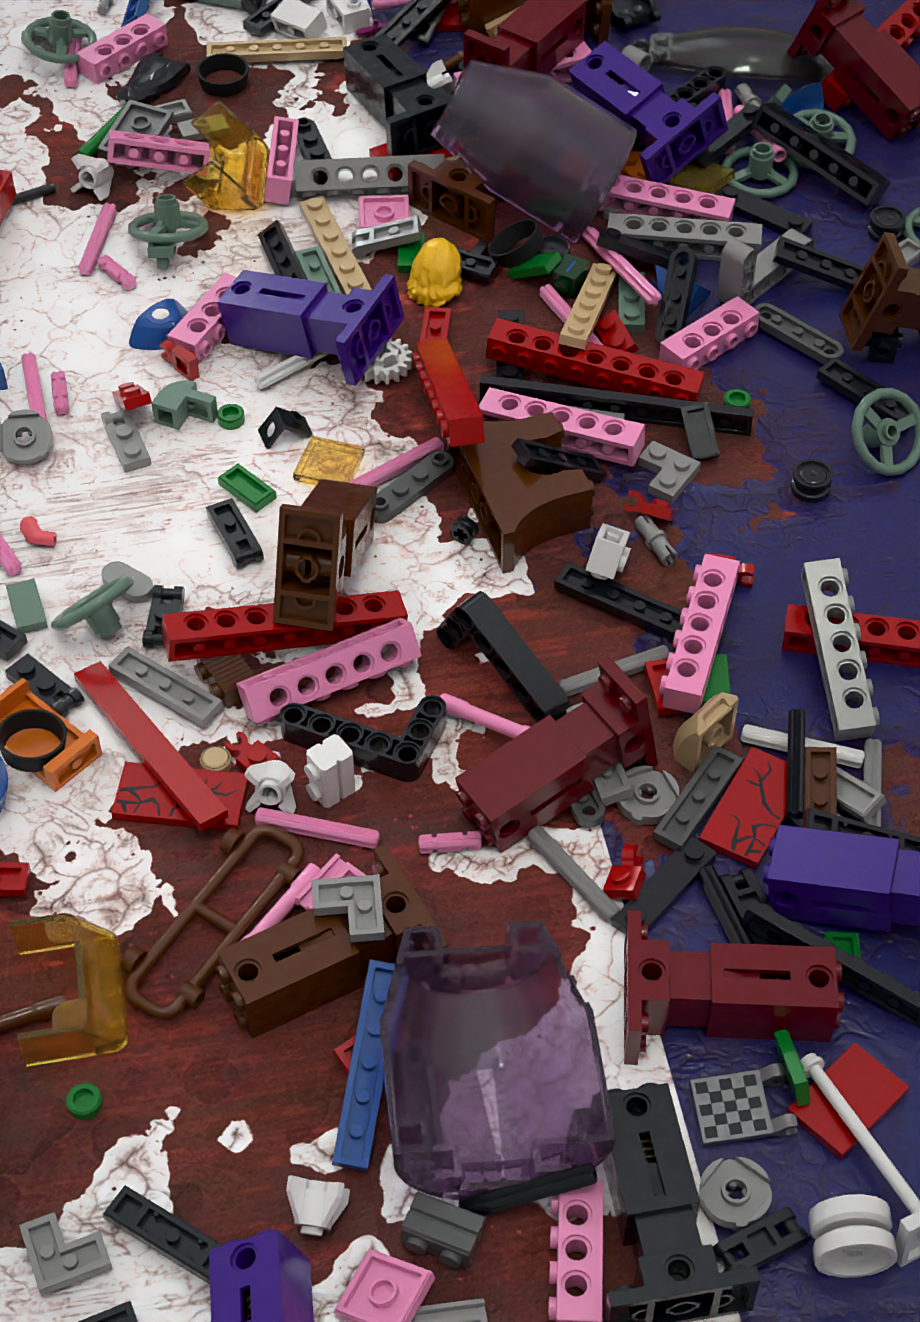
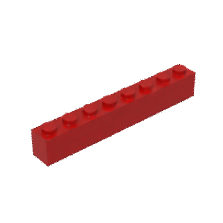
M442 339L415 343L416 352H412L413 368H416L417 378H420V384L424 388L425 397H428L429 407H432L433 417H436L437 426L440 427L442 438H447L450 447L485 443L482 412L448 340Z

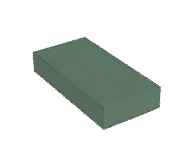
M35 578L5 585L17 630L27 633L47 628L48 625Z

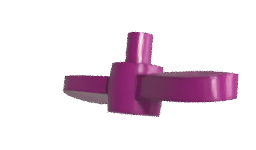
M374 19V23L371 26L357 29L355 31L356 35L363 36L370 33L376 35L389 21L380 24L378 19Z

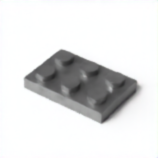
M129 99L110 130L163 137L174 120L173 111ZM109 131L97 148L98 155L106 158Z

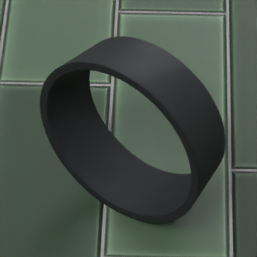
M230 53L210 55L204 58L197 66L201 88L207 94L217 97H228L242 92L247 86L249 66L247 61L238 55ZM219 70H232L242 75L239 79L228 83H214L205 79L210 73Z
M530 218L519 220L504 228L493 238L488 252L494 259L499 260L501 267L512 268L519 266L531 259L541 249L544 237L537 221ZM526 237H530L527 241H525L516 249L505 253L512 245H514L518 241Z
M26 709L11 714L0 724V751L4 761L19 771H43V766L65 749L66 726L57 715L42 709ZM29 728L45 729L55 734L60 740V745L55 750L39 757H21L5 749V744L12 735Z

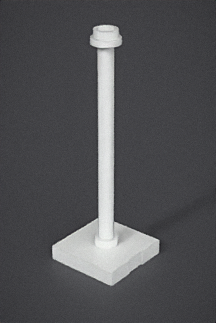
M815 1053L804 1056L800 1062L806 1077L813 1079L911 1213V1215L900 1220L895 1240L898 1255L896 1262L901 1268L920 1258V1200L823 1070L824 1060Z

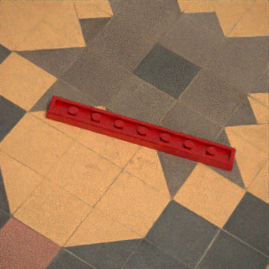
M101 661L74 673L76 683L200 831L228 818V809Z

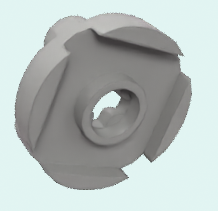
M17 410L7 415L8 418L2 424L0 422V452L4 455L5 459L10 463L19 465H30L45 460L49 456V451L53 445V432L49 422L33 410ZM22 432H27L29 436H32L28 442L22 443L21 440H17L18 437H22Z
M646 765L637 766L626 771L625 774L634 796L616 802L619 811L636 825L660 823L679 796V786L674 777L663 770L660 773L652 770L653 766ZM642 791H646L648 794L654 793L652 799L642 798Z
M735 1157V1160L728 1159L723 1161L724 1158L712 1162L705 1169L701 1177L699 1186L700 1207L716 1224L731 1229L734 1232H739L764 1219L767 1215L772 1201L770 1180L764 1169L750 1159ZM737 1186L742 1188L741 1196L743 1198H730L729 1192L726 1189L729 1187L734 1190Z

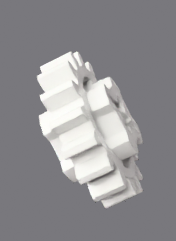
M390 338L364 374L365 381L375 379V384L377 385L380 381H384L388 385L391 379L399 382V375L406 377L408 375L407 370L412 369V351H409L408 344L401 345V339L391 341Z

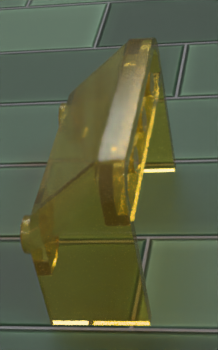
M218 101L192 120L191 125L208 139L210 157L214 161L219 162L221 166L219 167L211 160L183 180V185L195 194L207 208L213 210L256 211L265 204L264 193L270 150L267 144L221 101Z
M69 913L10 921V927L19 955L75 947L79 999L62 1002L55 1008L52 1014L53 1028L18 1033V1041L26 1066L113 1053L124 1048L129 1040L123 971L120 967L121 952L117 935L106 928Z

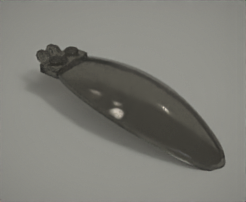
M749 25L712 26L674 35V32L651 34L650 42L646 39L633 41V46L652 56V64L649 70L674 67L701 72L709 66L718 65L725 68L727 71L726 75L805 82H823L834 70L821 54L813 57L809 52L805 56L801 54L792 59L786 52L797 35L766 27Z

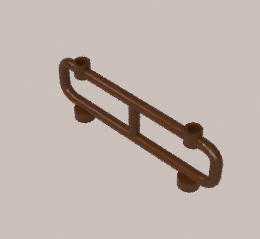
M273 825L256 826L246 835L235 828H230L225 833L220 843V850L229 856L148 953L134 945L123 956L120 968L130 974L125 982L124 992L127 1000L133 1006L154 1018L170 1019L181 1013L187 1005L196 1009L202 1003L205 991L201 988L214 973L216 966L220 965L218 951L239 942L283 885L291 886V883L302 872L298 867L304 858V848L295 836ZM260 838H272L291 850V856L287 861L281 862L275 872V876L238 922H234L205 905ZM196 915L227 932L228 934L191 980L183 983L177 993V997L169 1005L161 1006L138 991L141 981Z

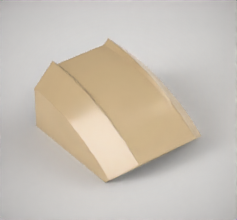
M724 692L714 695L678 729L673 743L674 760L693 774L698 770L715 745L722 747L733 737L739 702L736 695Z

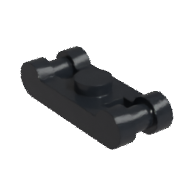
M154 585L147 625L142 638L144 648H153L154 645H161L165 649L162 639L163 614L182 612L185 599L184 586H174V589L164 588V585ZM164 600H173L172 604L163 603Z
M785 1207L716 1243L713 1246L716 1261H721L725 1269L734 1265H743L745 1268L757 1266L759 1268L791 1250L802 1248L810 1241L811 1237L805 1228H799L795 1222L796 1215L791 1207ZM776 1229H783L787 1235L781 1238ZM741 1248L746 1257L738 1261L733 1252Z

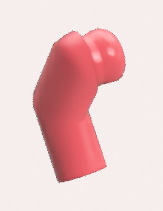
M24 517L20 521V531L28 543L45 546L56 545L57 533L42 531L35 517Z

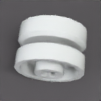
M864 1194L842 1195L819 1202L810 1209L808 1215L810 1234L815 1240L813 1256L815 1266L819 1272L841 1278L863 1277L887 1270L896 1263L898 1255L895 1238L890 1233L892 1218L890 1207L886 1201L876 1196Z

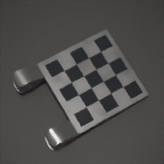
M774 1063L758 1070L690 1080L703 1147L770 1136L792 1137L797 1134L798 1122L794 1114H784L772 1120L770 1119L763 1085L776 1087L782 1086L785 1083L784 1076L786 1073L783 1064Z

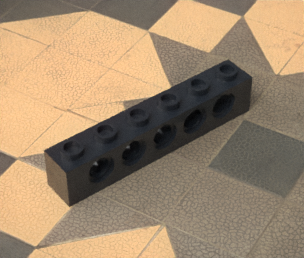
M775 102L761 104L750 124L759 133L784 148V150L867 206L879 203L891 183L889 179Z

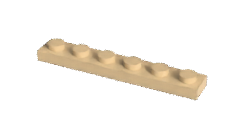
M347 37L207 42V57L219 53H230L242 57L247 63L293 62L298 60L316 61L322 59L339 60L344 59L343 47L347 46Z
M314 197L300 201V211L318 246L321 247L342 294L348 295L353 288L372 290L324 197Z
M593 263L560 333L558 344L585 350L617 278V272L610 265Z

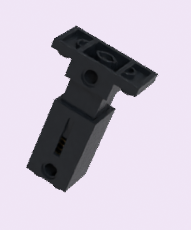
M386 34L343 47L346 89L386 129L388 156L424 155L469 139L478 132L477 93L472 88L451 96L442 87L432 89L427 84V73Z
M645 1083L634 1089L622 1090L614 1088L605 1091L603 1094H598L594 1130L623 1246L632 1245L637 1264L634 1285H622L607 1293L604 1322H693L753 1311L761 1281L757 1266L745 1268L743 1265H734L719 1273L712 1244L702 1246L696 1224L700 1199L668 1083L658 1085L656 1083Z

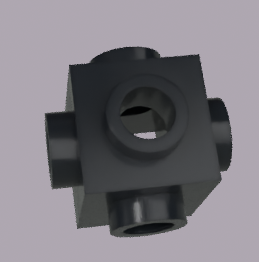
M896 327L893 334L872 332L871 339L865 344L867 346V361L894 363L896 350L901 349L903 343V333L899 332L898 327Z

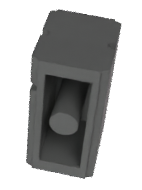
M418 1191L401 1226V1242L405 1243V1247L415 1254L424 1255L428 1252L438 1256L439 1260L448 1267L459 1268L462 1265L469 1268L485 1234L486 1217Z

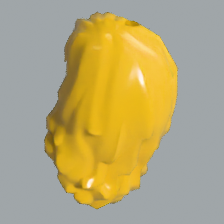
M433 238L423 244L413 260L410 277L407 282V294L410 299L417 300L418 305L423 304L424 308L430 306L439 308L444 306L453 297L460 295L462 291V279L460 278L462 268L460 266L461 255L454 244L444 238Z

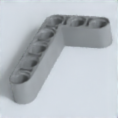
M790 229L782 235L785 238L814 248L815 242L813 239L794 229ZM732 238L726 243L721 255L717 299L726 303L738 296L750 305L794 270L772 262L779 238L758 255L755 249L736 238Z

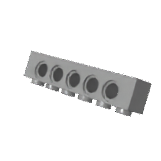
M444 154L297 160L294 161L296 193H301L303 198L316 197V192H326V196H341V191H351V195H365L366 190H376V194H389L391 189H401V193H408V164L411 161L416 160L435 169L445 158ZM393 168L399 169L402 173L401 180L397 182L391 181L388 177V172ZM366 170H374L377 173V180L375 182L368 183L364 180L363 174ZM349 171L353 176L352 181L348 184L341 183L338 180L339 173ZM317 172H324L327 175L328 180L324 185H317L313 181V177Z
M609 213L608 228L617 229L622 235L671 251H675L679 247H689L698 259L721 261L723 248L732 238H736L755 249L757 255L761 251L762 224Z
M840 558L805 562L802 567L801 580L835 740L837 742L873 737L876 725L880 724L878 708L872 707L870 697H873V685L871 679H866L864 669L867 668V658L865 651H860L858 641L861 640L859 623H854L852 613H855L853 596H848L846 586L849 585L847 569H842ZM822 591H832L835 594V596H826L822 593ZM834 617L842 623L833 624L828 619ZM842 645L846 647L848 651H837L834 648V646ZM849 673L854 679L845 680L840 674ZM855 701L860 707L850 708L846 702Z

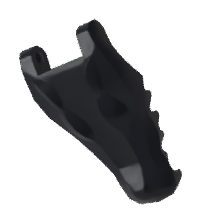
M611 0L613 4L612 18L623 29L631 28L633 25L661 20L662 14L656 8L653 0Z
M158 52L144 56L138 62L128 83L115 94L116 101L121 102V100H125L128 102L129 99L137 102L146 99L152 101L154 97L159 99L161 92L168 94L170 88H175L182 76L190 72L189 63L163 57Z

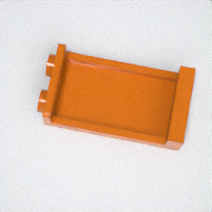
M24 678L10 685L0 695V724L11 714L26 709H42L52 712L64 722L67 729L65 749L44 765L43 771L32 772L55 792L102 755L99 736L91 729L86 733L81 732L30 691L28 681ZM29 728L12 735L6 742L5 749L21 757H39L55 750L60 745V740L55 734L45 729Z

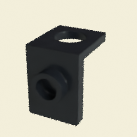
M279 407L274 408L258 429L262 441L268 449L271 448L284 430L308 438L313 435L304 416L296 411H288ZM274 422V432L268 437V428Z

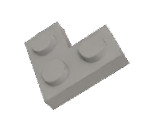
M652 441L638 458V465L657 473L656 477L648 485V493L668 501L670 504H673L701 468V462L655 441Z
M379 874L311 880L314 916L348 913L350 943L385 940Z
M55 1212L19 1225L41 1296L113 1269L101 1231L65 1244Z

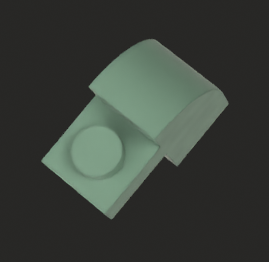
M177 381L165 386L151 403L154 423L177 430L181 428L188 416L214 423L217 418L216 396L197 391V385L194 381Z

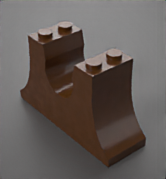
M552 411L511 421H483L485 443L450 447L447 440V453L454 459V472L503 574L514 571L518 561L539 544L559 536L590 529L591 516L594 515L592 497L595 496V487L592 480L587 479L583 470H562L553 474L552 472L547 473L539 469L525 468L518 462L517 455L511 447L517 438L563 448L561 438L565 436L564 427L560 421L557 422Z

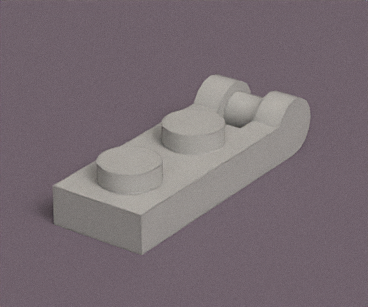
M414 216L354 231L352 233V252L355 258H363L368 252L421 240V222L419 217Z
M119 408L120 411L110 414L109 411L101 413L103 425L124 472L127 473L151 466L150 455L133 421L130 410L125 411L123 408ZM120 422H123V423H124V424H121V425H118V426H115V425H114V424H117V423H120Z

